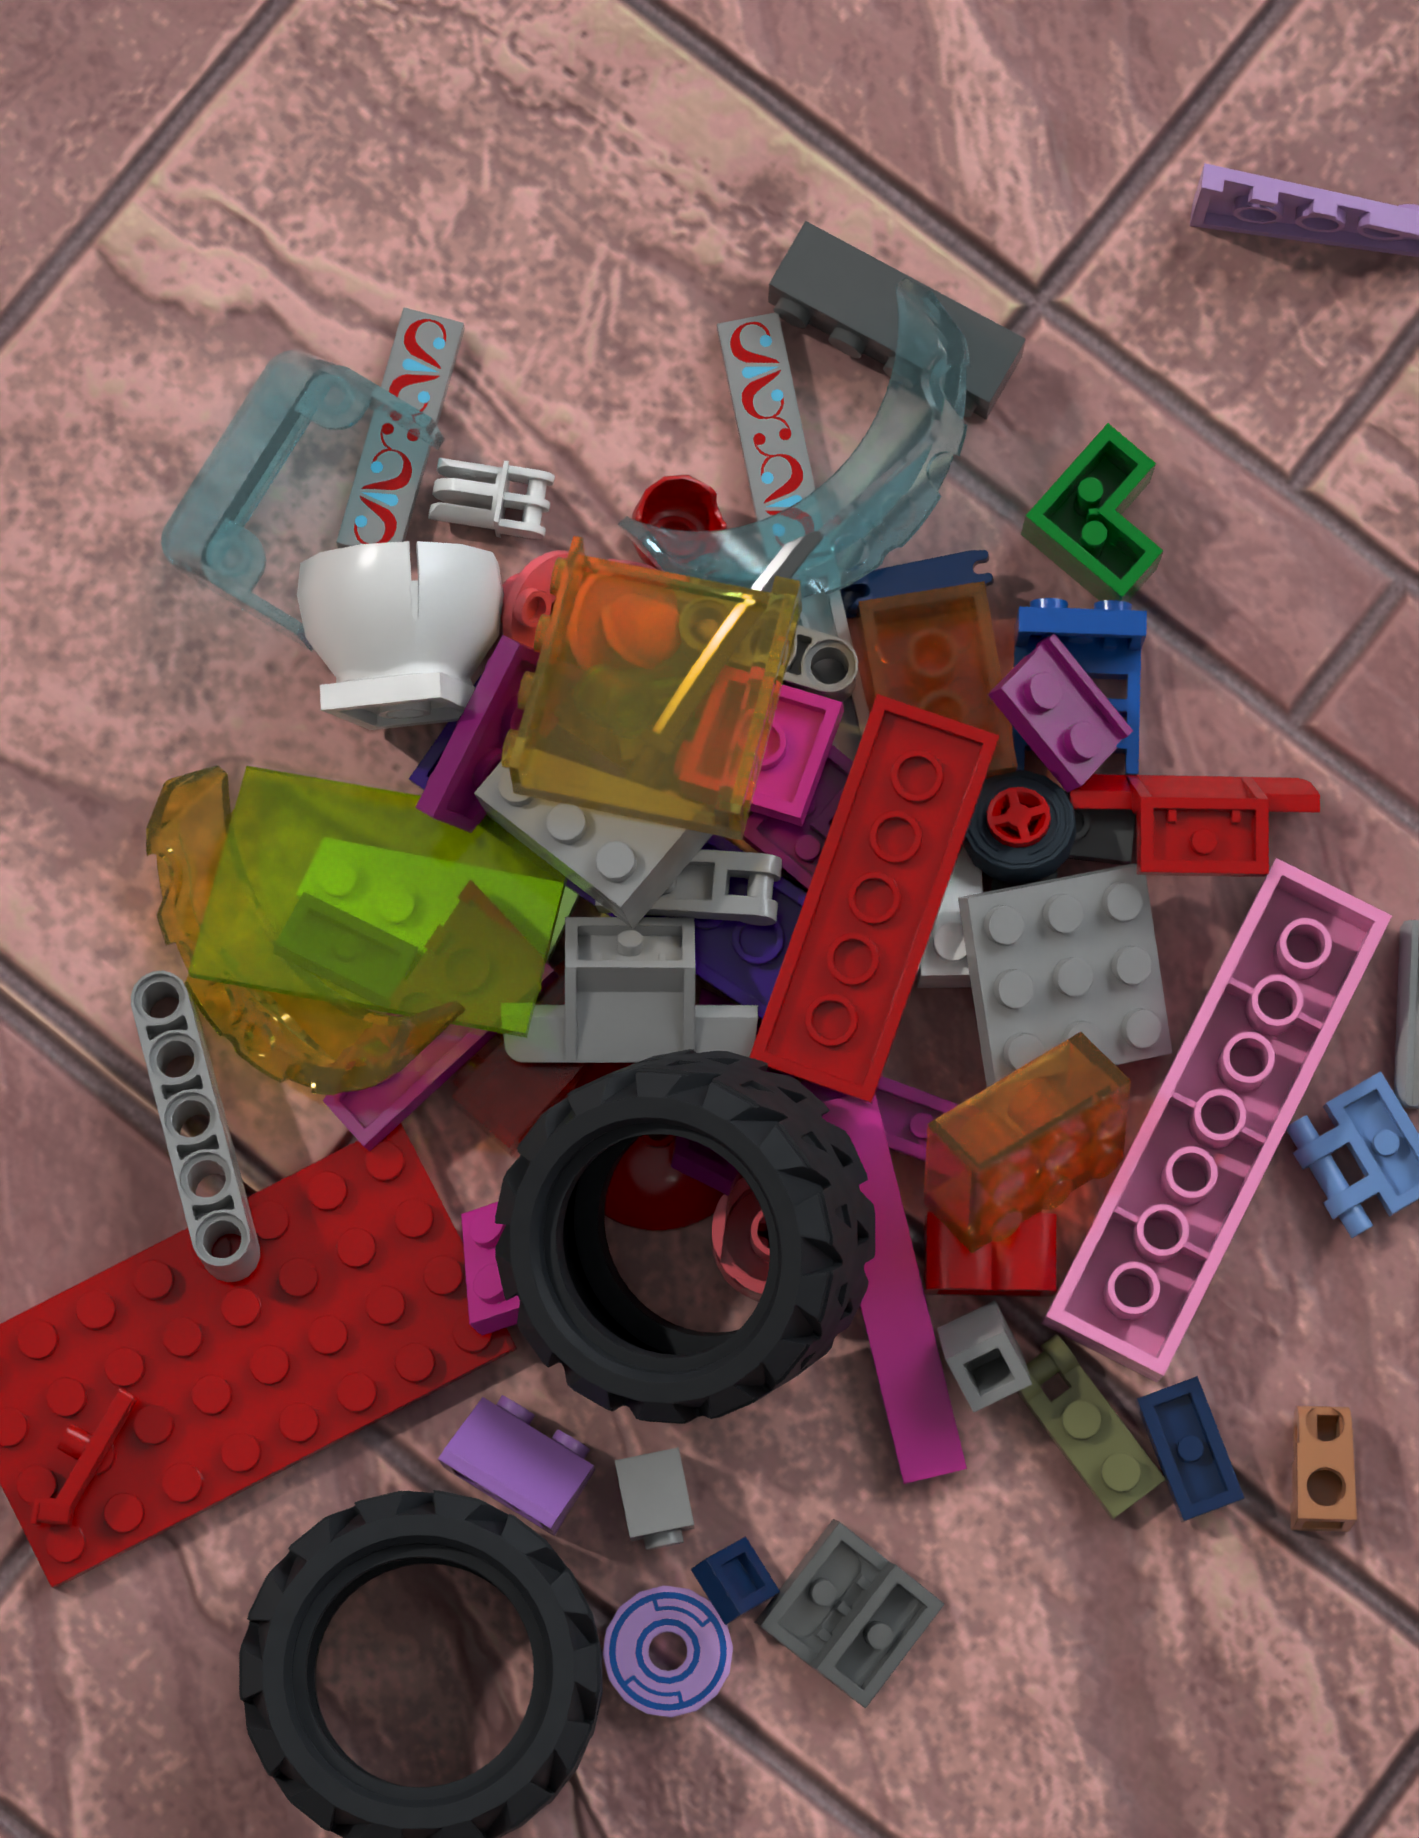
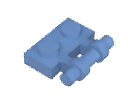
M1381 1071L1325 1103L1323 1108L1335 1126L1332 1130L1319 1136L1307 1115L1291 1123L1286 1129L1298 1149L1293 1153L1303 1170L1308 1167L1310 1168L1328 1200L1323 1202L1324 1206L1333 1220L1338 1217L1340 1218L1351 1238L1360 1235L1374 1226L1361 1206V1203L1375 1195L1378 1197L1389 1217L1419 1200V1133ZM1345 1145L1365 1178L1349 1186L1331 1156L1333 1152Z

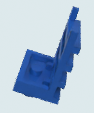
M1056 598L1034 599L1030 601V607L1019 606L1014 624L1013 668L1036 648L1035 645L1040 640L1055 633L1091 679L1127 680L1126 699L1107 698L1122 717H1126L1127 724L1133 730L1128 737L1122 739L1116 745L1117 749L1113 753L1125 754V775H1138L1141 649L1147 633V611L1132 610L1131 603L1118 600L1095 602L1094 609L1068 608L1066 600ZM1012 725L1011 771L1024 770L1025 750H1033Z

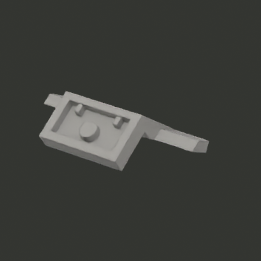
M565 917V1005H502L505 1050L509 1057L517 1062L637 1063L652 1056L694 1049L696 1053L729 1051L749 1057L756 1039L758 1005H695L694 917H643L634 929L618 917Z

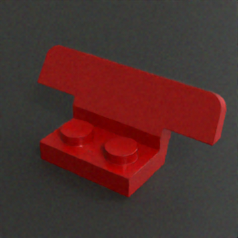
M1092 774L1081 787L1068 792L1069 801L1074 809H1130L1134 814H1137V875L1265 877L1269 874V812L1320 813V794L1313 784L1304 779L1291 777Z

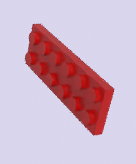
M880 694L876 695L749 1056L750 1058L767 1063L770 1069L871 1104L873 1103L999 743L1000 735Z

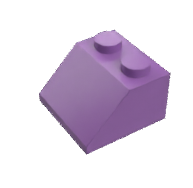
M503 1395L496 1405L482 1397L444 1448L438 1460L449 1472L555 1536L595 1471L594 1465L585 1460L590 1449L559 1429L556 1430L552 1438H549L529 1426L535 1415Z

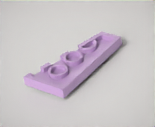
M1204 163L1192 204L1190 226L1419 257V205L1403 204L1396 206Z

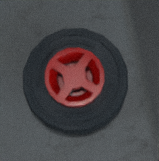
M1026 770L1001 772L985 780L963 846L973 864L991 878L1011 884L1038 881L1053 874L1067 860L1076 837L1074 808L1064 790L1044 775ZM1010 828L1016 830L1019 836L1010 833Z

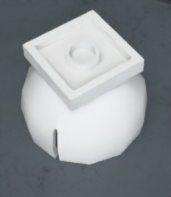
M409 541L360 544L319 552L300 563L297 598L305 637L336 677V683L320 685L321 711L369 730L458 721L476 688L472 684L471 677L499 636L504 592L499 564L493 552L463 544L417 541L418 580L411 581Z

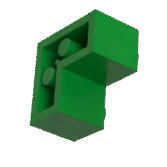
M1107 423L1025 515L1021 535L1099 601L1118 600L1128 602L1157 570L1164 551L1122 516L1124 511L1150 483L1156 463Z

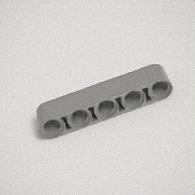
M153 971L141 977L134 985L131 993V1008L192 1245L197 1256L212 1276L225 1282L240 1281L248 1277L257 1267L260 1259V1245L199 1012L185 984L179 977L167 971ZM166 997L179 999L177 1009L171 1015L165 1018L150 1016L152 1007L157 1001ZM186 1055L194 1057V1064L187 1074L175 1078L165 1075L167 1066L173 1059ZM201 1114L210 1117L208 1128L202 1134L196 1137L181 1135L182 1126L188 1118ZM210 1174H220L226 1177L224 1187L218 1194L205 1198L196 1195L197 1186L204 1177ZM226 1234L241 1236L240 1247L233 1255L227 1258L212 1256L211 1250L218 1238Z

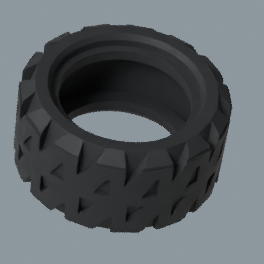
M694 1049L652 1056L604 1075L572 1090L567 1094V1098L544 1112L519 1143L517 1152L521 1155L506 1171L495 1215L496 1224L506 1225L495 1247V1257L505 1299L507 1301L515 1296L519 1297L520 1305L517 1325L544 1365L549 1368L557 1363H561L564 1367L567 1385L573 1391L613 1412L622 1406H627L638 1420L685 1424L700 1416L710 1419L720 1418L750 1405L792 1380L826 1355L833 1346L834 1338L850 1326L867 1291L869 1281L864 1271V1265L875 1256L874 1204L859 1188L860 1184L868 1180L867 1173L846 1131L822 1118L824 1114L830 1111L829 1108L793 1077L766 1072L768 1064L763 1061L729 1051L696 1053ZM665 1134L698 1142L710 1148L734 1166L754 1192L768 1229L770 1263L765 1288L759 1303L752 1315L739 1330L713 1333L691 1330L675 1325L647 1308L631 1292L621 1278L610 1254L606 1238V1195L613 1173L622 1156L640 1136Z
M433 1490V1493L396 1491L359 1500L354 1503L355 1506L323 1518L288 1548L290 1550L289 1553L266 1576L248 1613L247 1620L250 1622L239 1653L240 1700L244 1702L248 1735L265 1771L274 1778L290 1803L321 1828L343 1838H500L522 1827L555 1799L578 1769L588 1743L594 1734L603 1694L602 1650L593 1613L572 1571L565 1565L551 1545L512 1514H507L480 1499L440 1490ZM419 1564L446 1565L471 1572L502 1592L513 1604L526 1628L531 1644L534 1668L533 1688L526 1714L508 1745L492 1761L475 1773L448 1784L432 1787L396 1785L370 1774L346 1755L331 1735L323 1719L316 1690V1666L320 1645L331 1619L340 1606L357 1589L373 1578L400 1567Z

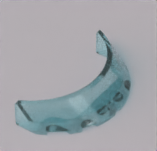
M904 278L895 286L898 303V340L893 370L884 399L869 430L851 456L824 484L793 506L766 519L725 530L677 531L648 525L631 519L628 516L617 525L673 585L699 597L704 596L725 602L740 603L786 543L813 531H820L822 533V541L769 607L787 605L786 601L801 599L821 592L828 595L860 580L883 564L884 558L890 551L903 547L911 539L941 498L938 491L948 473L954 455L956 454L960 457L968 426L963 420L967 389L966 365L970 366L967 339L931 290L907 278Z

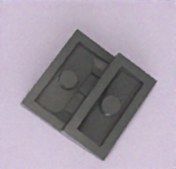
M833 1519L779 1589L780 1592L772 1598L754 1623L854 1701L866 1708L944 1606V1603L896 1564L885 1559L841 1522Z

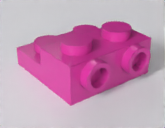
M725 667L716 680L715 685L711 687L696 711L695 719L700 722L693 743L685 741L677 756L674 778L679 779L684 799L743 817L746 810L803 826L844 713L843 703Z

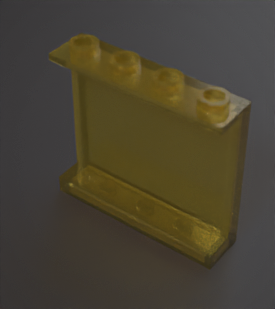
M573 536L567 558L558 557L553 568L550 594L555 595L556 599L551 615L542 614L538 621L534 651L540 653L536 671L535 673L526 671L522 678L518 696V709L524 710L519 731L509 729L504 742L501 764L503 768H508L510 771L513 793L742 840L802 612L801 581L775 576L770 593L585 556L583 537Z

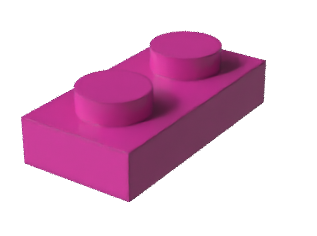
M498 1202L461 1214L469 1324L481 1335L517 1324L520 1305L518 1296L506 1301L495 1257V1247L506 1226L495 1223Z

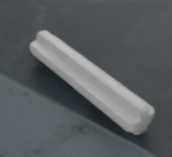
M1419 920L1404 921L1400 927L1394 1094L1402 1107L1406 1109H1419Z

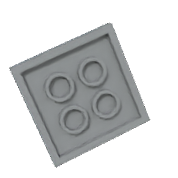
M1133 863L958 897L987 1088L998 1090L1172 1054L1146 875H1137V864Z

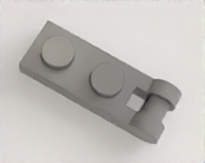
M700 849L645 915L741 921L758 926L776 924L778 902L772 899L774 882L779 881L781 878L782 859L765 853ZM730 877L748 879L747 896L728 895ZM595 902L599 913H611L599 902Z

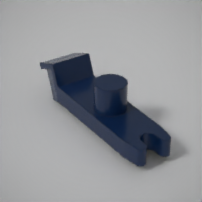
M986 550L964 551L866 571L852 576L848 581L838 582L846 618L869 617L878 610L922 601H932L937 598L976 591L990 586L994 583L991 573L976 574L974 572L976 565L989 561V554Z

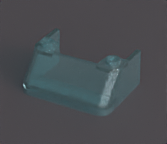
M289 350L282 352L272 358L266 365L166 523L161 537L163 553L168 561L180 572L312 651L313 647L305 637L303 623L252 593L264 573L266 553L260 540L252 532L244 528L311 421L328 430H344L355 425L369 408L439 450L445 439L433 418L352 369L303 351Z

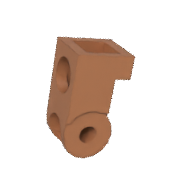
M1296 1406L1293 1420L1294 1462H1292V1503L1290 1505L1291 1530L1349 1532L1357 1521L1353 1429L1350 1408Z

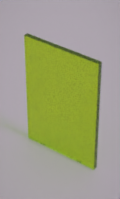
M246 766L236 805L231 813V823L203 922L199 926L200 932L188 973L191 978L527 1038L537 996L542 989L541 981L567 878L493 821L487 814L473 832L469 833L436 820L416 809L415 807L421 797L420 795Z

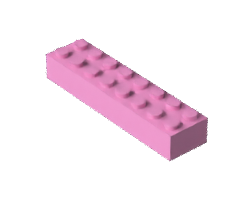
M1277 858L1275 859L1041 1324L1155 1382H1158L1165 1375L1392 915Z

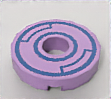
M664 1585L641 1591L618 1608L606 1629L603 1659L609 1681L625 1702L645 1714L673 1718L695 1712L717 1696L730 1674L733 1645L728 1625L724 1624L711 1601L690 1589ZM666 1632L679 1635L687 1646V1657L684 1663L671 1671L657 1668L649 1657V1646L652 1640L659 1634Z

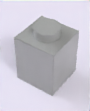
M995 1300L937 1328L945 1360L973 1412L1032 1385L1023 1352Z
M679 1447L615 1460L630 1540L644 1539L646 1550L683 1543L682 1531L694 1529V1521Z

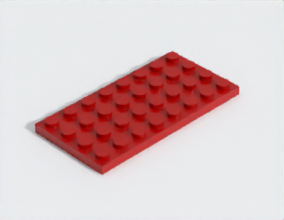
M402 1123L371 1151L367 1150L359 1141H356L248 1196L247 1200L260 1245L259 1262L255 1270L248 1277L240 1281L225 1282L212 1276L197 1256L192 1245L189 1230L186 1228L0 1324V1485L51 1588L55 1589L517 1350L507 1328L481 1335L469 1324L464 1244ZM226 1234L218 1238L211 1250L212 1256L227 1258L233 1255L240 1247L241 1236ZM120 1388L137 1397L138 1400L78 1502L74 1510L72 1526L41 1523V1526L31 1524L34 1496L56 1499L78 1461L57 1449L68 1427L73 1423L93 1435Z

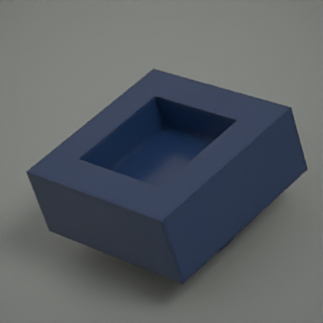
M746 1536L709 1556L691 1569L725 1625L760 1606L780 1592Z

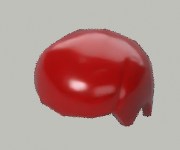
M690 475L664 476L645 489L633 510L630 524L632 543L644 564L654 567L665 577L673 579L696 576L715 562L725 539L723 536L726 533L727 523L723 520L717 505V493L711 486Z

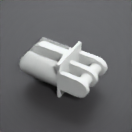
M438 458L437 472L447 478L436 479L434 482L432 495L442 502L431 504L428 519L494 529L496 537L500 538L501 534L531 539H542L545 537L546 529L540 526L542 513L548 512L550 508V502L545 499L547 486L554 484L555 476L553 474L536 469L510 466L509 461H504L502 468ZM510 481L528 484L526 495L509 493ZM505 509L524 510L522 522L504 519Z

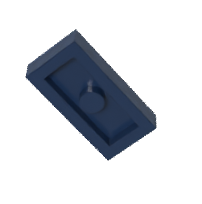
M1198 1376L1135 1400L1181 1522L1245 1499Z

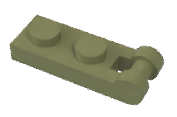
M1055 1334L1040 1345L1043 1352L1026 1364L1032 1385L1018 1391L1017 1394L1113 1520L1166 1479L1079 1365L1065 1342ZM1059 1373L1069 1389L1051 1402L1040 1386Z

